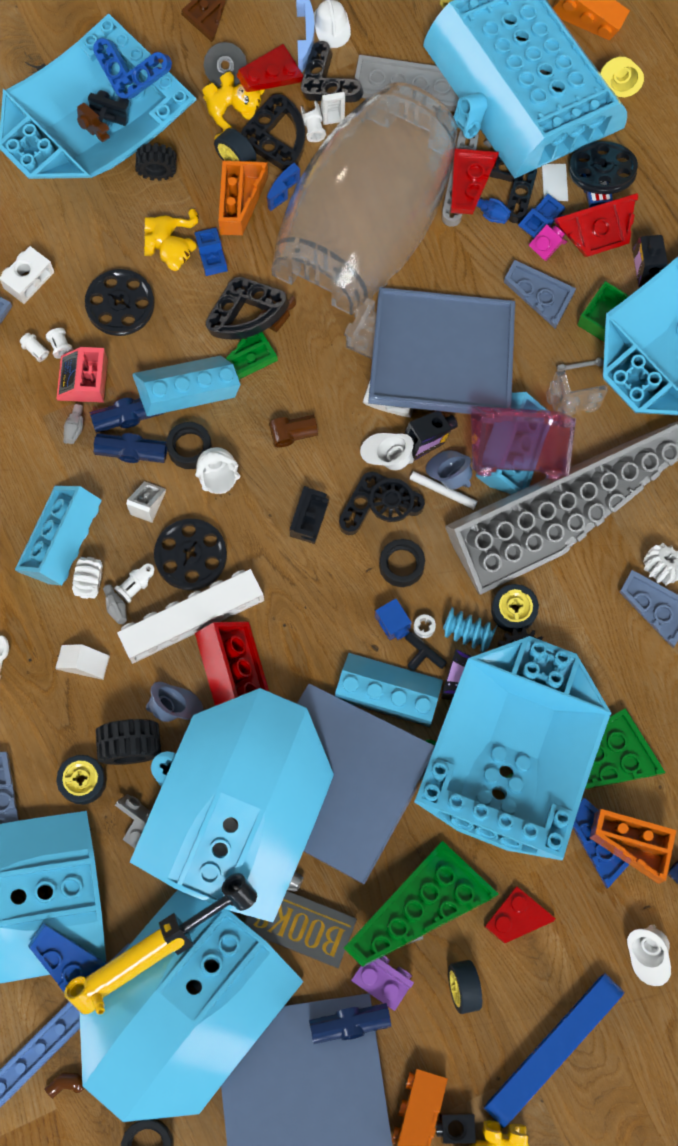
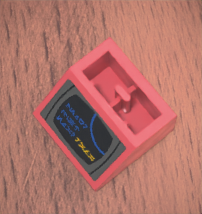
M79 347L61 356L57 401L104 403L108 364L104 348Z

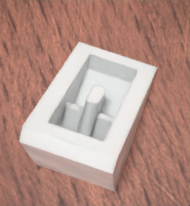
M144 481L127 499L126 504L130 515L153 523L166 489Z
M82 644L62 645L55 669L104 680L110 656Z

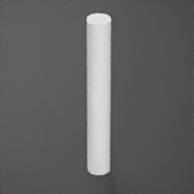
M415 471L410 476V480L473 510L478 502L460 492L450 490L445 485Z

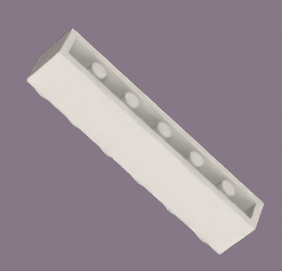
M251 569L247 571L240 570L234 573L232 578L224 582L223 580L214 582L210 585L209 589L203 592L196 591L191 593L188 599L180 603L179 601L170 603L166 606L165 610L159 613L152 612L144 616V620L136 624L131 622L124 625L117 634L133 664L194 635L213 622H221L263 602L264 595Z

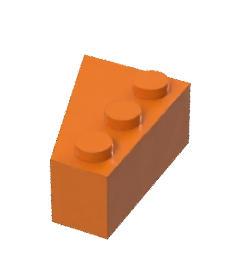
M555 0L552 6L560 19L607 40H610L620 30L630 10L616 0Z
M222 161L218 219L220 235L243 236L268 179V162Z
M600 809L594 815L589 838L660 884L665 882L677 830Z
M416 1068L414 1074L409 1072L405 1089H409L407 1101L402 1099L398 1116L402 1117L399 1128L394 1127L391 1138L395 1146H430L431 1140L435 1135V1125L441 1110L448 1078Z

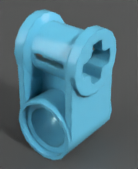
M475 93L460 97L458 100L457 108L452 118V125L463 131V136L467 139L477 135L481 128V122L487 109L485 95Z

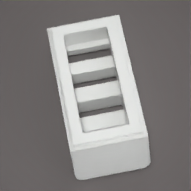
M344 92L322 96L320 110L323 125L345 121Z

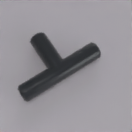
M409 632L406 635L405 640L419 650L407 664L410 670L415 671L426 657L440 669L446 666L447 661L415 634Z

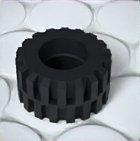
M147 719L120 720L103 724L95 729L97 759L104 764L125 765L153 760L155 756L161 753L159 723Z

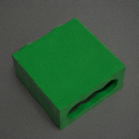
M605 281L581 314L577 326L605 342L606 313L623 302L629 295Z

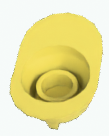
M619 56L611 59L602 67L600 72L618 97L632 96L639 91L644 82V74L641 69L627 57Z

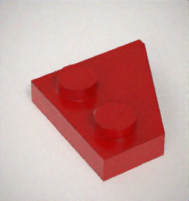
M516 886L484 927L505 944L554 922L556 918Z

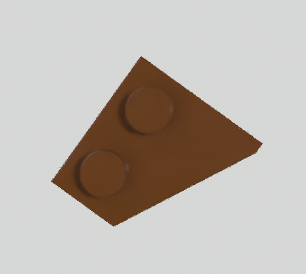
M192 0L182 9L181 15L213 42L226 0Z

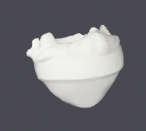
M214 447L205 450L199 456L195 476L199 478L204 491L222 494L229 491L234 486L236 480L240 478L237 472L239 465L227 450Z

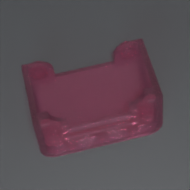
M474 406L471 409L472 469L480 476H491L492 472H497V469L540 471L546 474V478L559 480L561 476H569L576 418L557 411Z

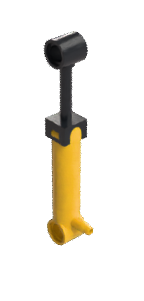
M235 873L230 875L222 884L223 897L184 923L175 913L159 922L160 929L86 978L80 976L70 981L64 991L66 999L82 1014H89L96 1010L97 1014H103L105 1011L104 997L172 952L179 955L192 947L193 942L189 931L230 904L239 911L249 909L257 900L256 890L242 874Z

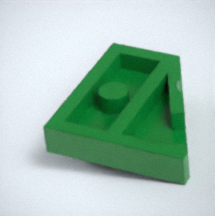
M261 332L246 339L243 338L238 343L237 348L227 356L226 360L233 364L240 380L278 361V358L265 335Z

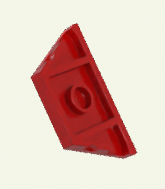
M638 193L555 218V223L584 257L629 244L631 226L635 217L633 214L635 201H638Z

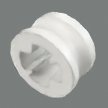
M420 615L414 622V633L424 639L431 637L436 628L435 620L429 615ZM422 621H425V624L427 622L430 624L428 632H424V629L420 631L419 627Z

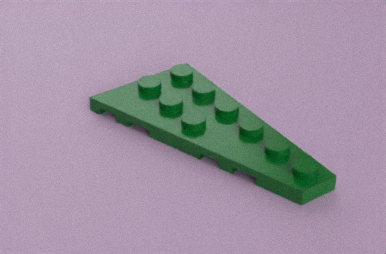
M626 708L609 718L585 790L666 773ZM513 773L509 774V775L506 776L505 778H510V777H512V776H513Z
M442 841L343 949L364 967L496 898L499 893Z

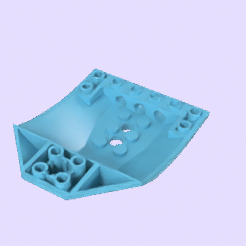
M107 14L77 43L58 58L25 80L6 90L3 89L0 150L28 179L92 178L112 169L137 152L140 146H145L197 99L168 72L137 96L128 99L129 110L126 126L110 121L107 122L110 130L106 133L110 138L106 141L101 142L96 134L91 135L86 129H82L77 121V106L82 103L89 106L88 96L90 93L97 94L99 90L107 92L112 100L117 101L119 98L94 54V43L100 38L113 41L129 71L151 56L132 35L110 14ZM103 45L104 50L102 51V53L107 54L106 48H107L108 46H107V45ZM117 62L111 67L113 75H117L120 71V66ZM159 63V64H158L157 66H155V67H160V68H162V65ZM144 69L139 73V80L143 83L148 77ZM124 84L125 89L123 92H128L127 88L131 85Z
M678 257L623 302L606 313L603 379L635 413L678 415Z
M528 636L468 658L414 802L455 830L507 851L563 860L596 754L612 714L578 655ZM502 766H508L512 769L513 776L505 778L500 774L499 769ZM492 791H502L505 798L502 800L496 799Z
M259 688L194 714L170 766L130 863L173 888L211 904L224 896L222 892L223 882L230 875L240 873L256 890L257 900L253 906L244 911L237 910L231 904L224 909L274 922L334 776L307 707ZM232 817L238 821L237 830L228 832L224 829L223 822L226 818ZM216 843H224L228 848V852L223 856H218L214 853L213 846Z
M87 811L0 824V984L50 975L28 946L43 923L106 962L100 895ZM43 885H48L53 890L52 897L47 900L39 898L37 894L38 889ZM17 889L23 890L27 896L25 902L19 905L11 901V894Z
M177 890L125 951L160 929L159 922L171 914L175 913L184 923L211 905V903ZM221 910L189 931L193 942L192 947L179 955L172 952L104 997L105 1011L103 1014H97L96 1010L89 1014L79 1012L82 1085L122 1122L200 1114L246 1053L304 982L262 937L229 910ZM213 959L217 961L219 969L214 973L207 972L204 968V963L207 960ZM191 980L199 981L202 985L201 992L196 995L188 993L186 989L187 983Z

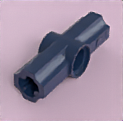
M123 398L116 401L114 406L90 412L96 433L119 426L121 428H131L138 425L141 420L164 414L147 416L141 398L135 400L133 398Z
M97 433L94 439L93 452L94 455L116 457L127 463H138L139 460L165 463L167 442L143 439L141 436L132 433H125L122 436Z
M387 1003L361 1009L359 1007L345 1008L337 1011L334 1015L309 1020L313 1044L336 1039H356L364 1036L367 1032L392 1027Z

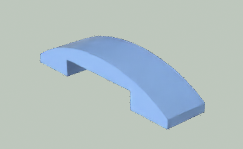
M296 0L297 17H305L306 40H298V68L301 72L306 68L312 46L314 45V13L310 0Z

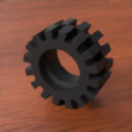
M149 143L146 144V147L142 145L136 152L135 170L138 172V175H143L145 179L150 177V180L153 181L154 178H157L158 181H162V178L165 180L169 179V177L172 178L176 173V152L172 151L171 147L166 148L164 144L158 146V143H154V146H151Z

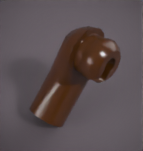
M63 1072L44 1090L52 1099L63 1089L80 1093L84 1090L82 1076L78 1073Z

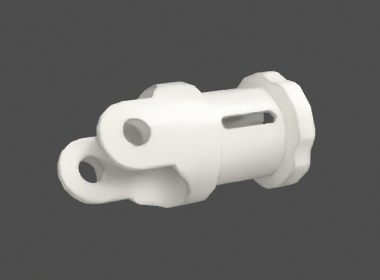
M314 101V110L306 113L303 106H301V113L304 125L308 131L306 135L309 142H320L324 140L326 131L322 128L321 122L323 118L317 101Z
M148 563L140 569L132 570L129 573L130 577L120 586L116 585L114 587L116 592L127 603L132 601L131 598L140 589H145L148 586V580L154 574L153 565Z

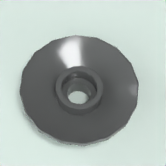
M222 42L215 44L208 50L203 66L210 82L221 87L220 77L230 71L234 75V82L237 85L240 81L236 75L239 69L247 65L244 53L239 47L232 43ZM222 61H228V69H222Z

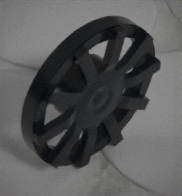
M388 478L378 482L372 488L369 505L376 517L383 521H402L413 509L414 494L409 485L402 480ZM391 483V490H386L384 485ZM395 484L402 486L399 491L394 490ZM381 488L384 494L380 495L376 493V490ZM406 490L409 496L401 497V494ZM373 496L382 499V501L373 503ZM410 500V506L401 503V501ZM383 505L384 507L378 512L375 507ZM399 507L406 509L407 511L404 514H402L399 510ZM387 509L389 510L388 517L382 515ZM393 510L398 514L397 517H392Z

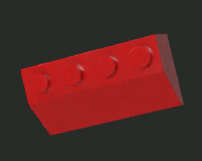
M213 622L195 633L215 706L259 688L269 691L249 622Z

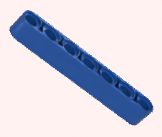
M606 973L601 975L489 1099L483 1109L496 1122H499L502 1128L506 1127L620 1000L625 991Z

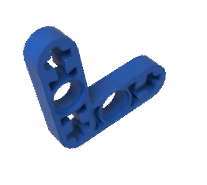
M100 38L93 46L97 60L114 91L120 98H134L167 74L172 66L171 58L167 54L156 52L129 71L113 41ZM103 45H107V46H108V47L106 48L107 54L102 53V51L104 50ZM158 59L163 60V62L161 63L162 68L155 67L159 64ZM117 62L120 66V71L117 75H113L111 67ZM144 69L146 70L148 77L147 80L142 83L139 80V73L141 70ZM124 84L131 85L127 88L128 93L123 92V90L125 89Z

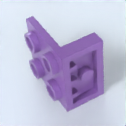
M385 956L364 967L361 966L351 981L380 1002L387 1003V1006L395 1011L407 991L414 984L410 980L412 975L401 967L395 970L389 966L390 960Z

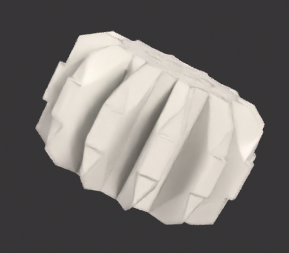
M664 543L652 547L643 560L645 564L644 570L650 573L649 577H654L657 583L662 581L665 585L678 581V551H675L672 545L667 547Z
M81 557L77 561L72 583V590L75 596H81V598L86 599L97 596L103 573L101 560L92 557Z

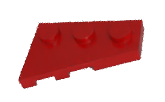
M284 44L242 67L236 75L246 92L301 83L303 79V74Z
M467 149L454 150L450 213L473 215L497 161L499 152Z

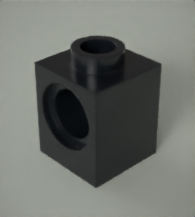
M440 1114V1120L436 1121V1137H441L443 1144L476 1143L475 1114ZM454 1120H458L462 1124V1131L457 1136H452L448 1132V1125Z

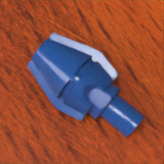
M480 198L477 207L481 208V211L484 213L483 216L490 222L506 224L510 217L511 210L501 200L494 198L483 200Z

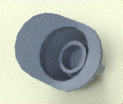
M444 451L431 458L427 463L426 473L443 483L450 490L462 486L469 488L471 486L470 479L473 475L470 466L471 458L457 451Z
M155 682L151 686V697L146 705V710L151 712L157 719L163 722H170L177 718L191 720L194 714L203 711V706L199 698L191 691L167 683Z

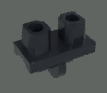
M99 90L97 94H89V107L99 115L100 122L107 124L110 121L126 126L129 110L128 99L118 98L117 101L112 100L110 95L102 90Z

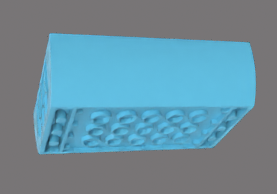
M453 0L440 12L426 35L423 47L457 96L460 98L475 93L485 95L487 109L480 129L494 150L499 152V157L514 179L572 153L586 144L598 141L625 128L627 122L626 108L547 0ZM516 37L525 38L526 41H519ZM540 70L549 71L550 75H544ZM552 87L561 88L562 92H556Z

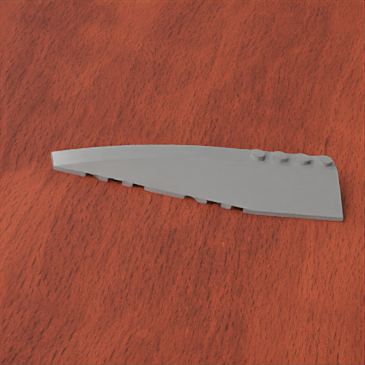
M678 421L578 463L446 525L445 528L452 546L478 594L481 595L564 555L573 544L585 538L590 530L602 524L607 516L619 510L642 491L646 484L654 481L663 470L678 461Z

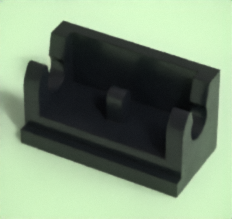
M304 486L289 529L290 537L312 544L316 543L329 504V499L326 498L327 494Z

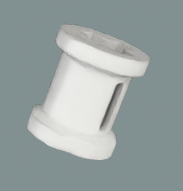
M64 328L52 329L46 334V340L51 343L53 355L56 359H60L62 355L73 351L72 345L68 344Z

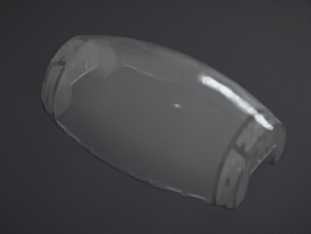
M394 82L379 89L350 112L322 143L308 163L294 189L276 240L272 262V276L290 285L293 284L297 276H300L332 292L331 305L350 315L370 301L379 290V287L384 288L388 284V280L395 273H398L409 260L424 238L444 196L453 164L458 133L456 121L448 108L435 96L417 86Z

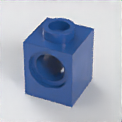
M397 599L375 610V618L389 640L394 638L399 640L409 634L412 622Z

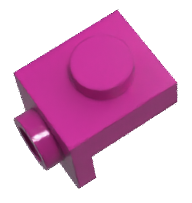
M546 224L529 246L542 259L547 261L561 244L565 245L568 241L563 238L565 233L558 226L551 227Z

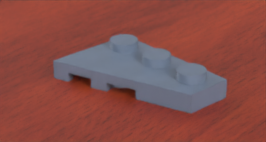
M514 260L504 279V283L555 329L576 291V288Z
M632 570L619 593L674 648L678 642V594Z

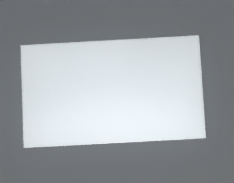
M566 164L543 165L544 198L549 194L557 201H568Z

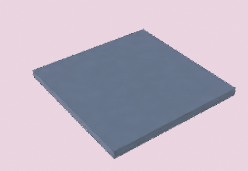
M379 287L368 404L510 418L515 301Z
M308 684L297 704L307 707L334 776L303 852L365 884L419 787L435 746Z
M370 993L288 1005L281 1009L221 1085L227 1146H393L376 1032H367L364 1036L351 1040L336 1039L313 1044L309 1020L334 1015L337 1011L345 1008L359 1007L361 1009L372 1006Z

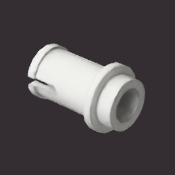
M26 333L20 339L21 348L27 349L38 362H42L48 357L50 352L36 340L35 334Z

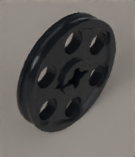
M605 141L592 142L580 147L573 153L569 172L573 182L585 191L595 194H614L627 189L633 184L637 175L638 162L635 155L628 148L620 144ZM605 151L607 154H599L597 152ZM584 158V159H587V160H589V161H587V162H581V161H579V159ZM624 158L628 161L620 162L617 159ZM583 173H584V174H588V175H590V176H589V177H581L580 174H583ZM625 173L629 176L621 177L618 174ZM601 181H607V182H609L610 184H608V185H602V184H600L599 182H601Z
M115 269L99 275L89 285L85 295V309L92 324L103 333L113 336H125L139 331L148 323L154 311V296L149 283L141 275L130 270ZM114 279L117 281L115 287H105L107 280ZM131 281L140 283L139 288L136 290H130L127 286ZM95 296L103 298V302L99 305H93L91 300ZM123 299L124 304L116 306L115 300L121 301ZM140 300L149 302L148 306L144 309L137 308L136 304ZM104 315H109L112 317V320L108 324L100 323V318ZM126 317H132L135 319V322L131 326H125L122 324V321Z
M183 519L176 521L162 531L155 544L154 561L159 574L167 583L178 589L190 591L205 588L219 578L226 565L227 551L222 535L214 526L203 520ZM185 527H194L196 533L192 537H185L182 534ZM207 536H214L217 538V543L213 547H208L204 544V539ZM167 539H172L176 542L174 549L168 551L163 549V542ZM194 549L196 557L191 556L187 560L185 552H191ZM211 558L219 562V566L214 570H209L205 566L207 560ZM174 562L177 564L176 571L174 573H166L164 571L166 563ZM189 572H196L199 575V579L195 583H188L185 580Z

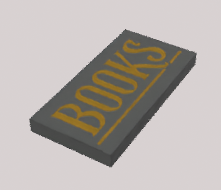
M286 891L274 922L247 916L245 924L263 939L339 968L345 953L343 948L349 942L357 919Z

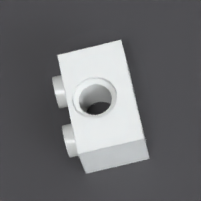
M30 246L26 251L18 255L16 261L10 267H7L2 272L0 281L7 292L25 304L52 276L54 270L51 261ZM25 272H30L28 275L21 276Z

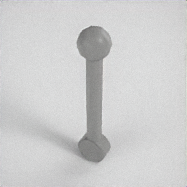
M598 357L594 361L570 365L561 364L557 366V371L564 372L569 369L592 365L602 366L604 360Z

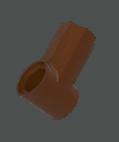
M314 415L291 420L281 417L269 422L273 444L277 448L289 446L296 440L318 436Z

